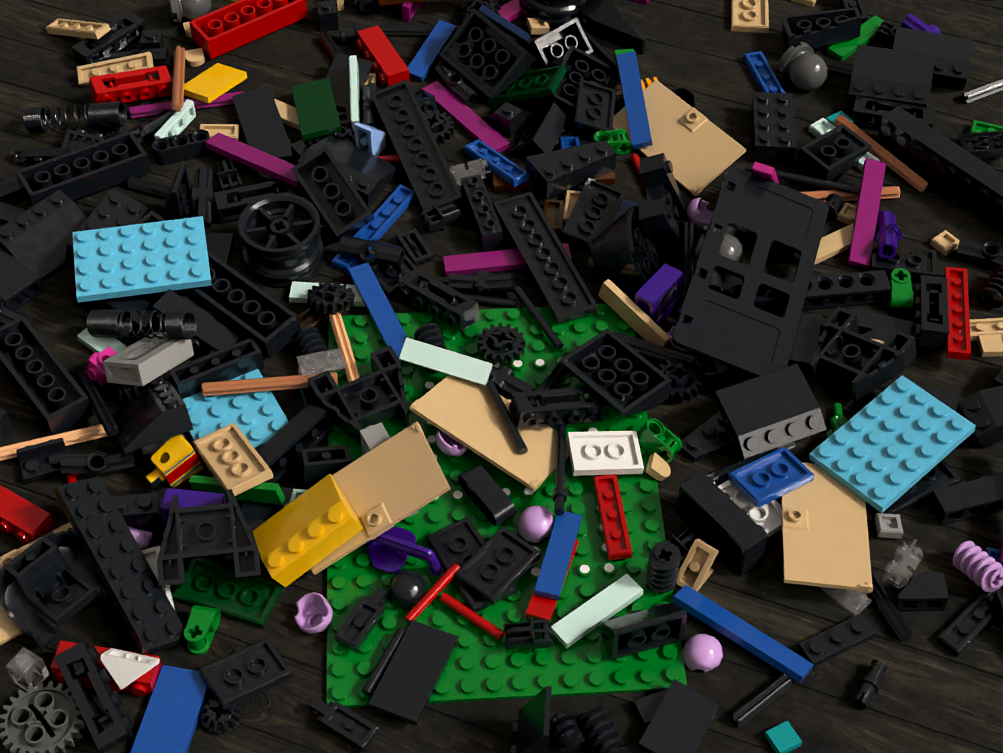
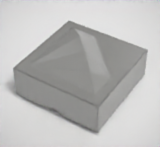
M876 513L874 521L878 537L902 538L903 528L900 514Z

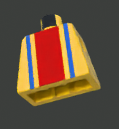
M180 434L170 438L151 456V461L156 469L149 473L146 479L154 488L164 480L171 487H176L204 469L193 447Z

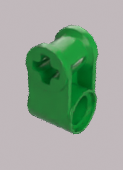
M624 129L598 131L594 134L593 143L606 140L617 152L616 155H626L632 149V144L628 141V135Z
M896 268L892 271L891 281L889 282L892 290L888 306L889 308L912 309L914 293L911 285V275L906 269Z
M649 419L637 432L639 445L651 454L655 452L667 463H670L674 458V454L682 448L680 438L669 431L657 419Z
M199 605L192 607L189 620L184 629V637L188 641L187 647L191 654L202 655L209 650L215 631L220 623V609Z

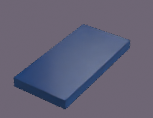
M162 665L130 753L188 752L201 714V707H203L209 688L199 675V671Z

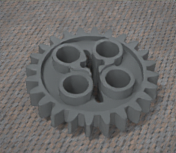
M40 681L36 689L29 684L28 692L24 693L19 689L20 697H10L12 705L3 706L6 714L0 715V739L6 751L9 750L10 753H56L58 751L66 753L65 747L67 745L75 747L73 738H81L79 730L85 729V724L82 721L84 719L69 687L65 689L63 683L58 684L55 688L52 681L48 683L47 687H44ZM51 703L49 706L43 707L45 704ZM31 706L37 710L39 716L44 723H47L55 737L49 736L42 723L37 720L35 714L30 709ZM28 718L25 722L20 723L21 720ZM60 721H65L61 725H56ZM42 736L39 740L33 741L36 737Z

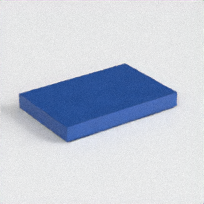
M784 446L728 473V480L756 508H759L813 481L814 474Z

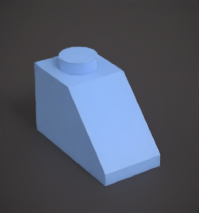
M354 123L356 147L378 156L386 148L385 132L366 124Z

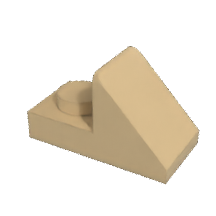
M695 539L678 572L677 585L682 588L688 585L698 592L712 574L713 569L711 566L719 551L700 539Z

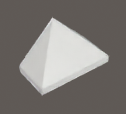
M110 648L101 654L100 658L121 690L158 665L160 661L159 658Z

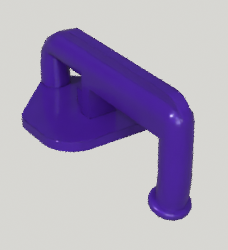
M392 527L375 539L366 542L374 568L390 574L399 572L409 556L426 561L429 565L428 572L432 576H439L443 571L434 551L417 545L415 535L409 530Z

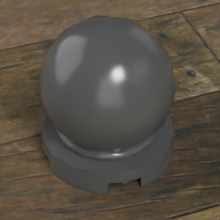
M168 0L171 16L176 17V19H173L174 24L182 23L181 19L183 17L188 20H194L210 12L212 7V0Z
M800 42V45L795 48L791 46L780 59L782 64L779 71L786 78H790L794 86L800 90H816L823 85L827 78L828 67L821 56L815 54L814 50L805 42Z
M704 225L703 231L707 233L709 226ZM701 233L694 252V257L697 258L694 260V266H696L706 236ZM725 233L719 250L720 255L742 263L744 255L742 244L733 235ZM713 269L714 271L718 272L720 275L728 274V273H725V272L720 271V270H718V269Z

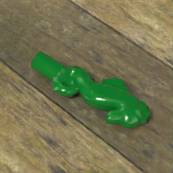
M840 403L833 404V417L829 421L833 430L830 429L826 432V438L830 437L848 421L842 413V405Z

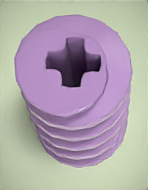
M965 541L956 549L953 556V565L964 575H967L970 580L974 581L976 585L986 592H994L1003 586V567L1001 563L995 562L993 557H990L987 552L982 551L979 546H975L973 541Z

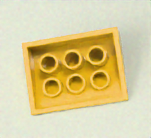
M328 474L252 532L261 559L269 574L275 581L287 587L362 531L364 527L332 475Z

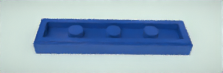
M442 20L438 21L408 66L410 78L423 82L439 58V54L456 32L455 25Z
M762 51L744 54L743 60L761 92L785 93Z
M478 139L463 146L465 154L513 187L530 180V173Z
M565 511L563 515H557L534 595L559 600L581 525L582 515Z

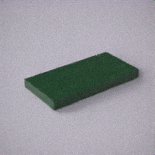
M565 65L527 71L493 100L488 97L486 102L488 106H493L505 102L510 103L554 95L567 69Z
M329 77L292 86L303 141L342 131Z
M203 558L191 560L185 571L187 586H177L172 597L175 601L191 606L199 605L218 608L222 616L263 629L284 586L263 577L236 580L234 568Z

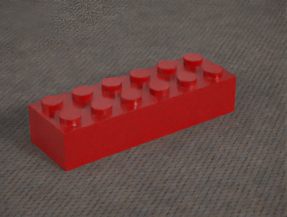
M239 0L190 21L192 40L203 49L210 59H213L308 17L306 0Z

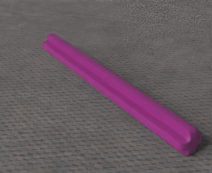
M244 91L225 93L210 103L194 98L189 100L194 102L195 110L234 104L232 96L244 93ZM172 101L130 107V117L133 119L157 115L164 110L172 109Z

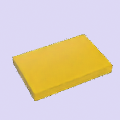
M217 63L185 83L184 95L210 103L247 78V73Z

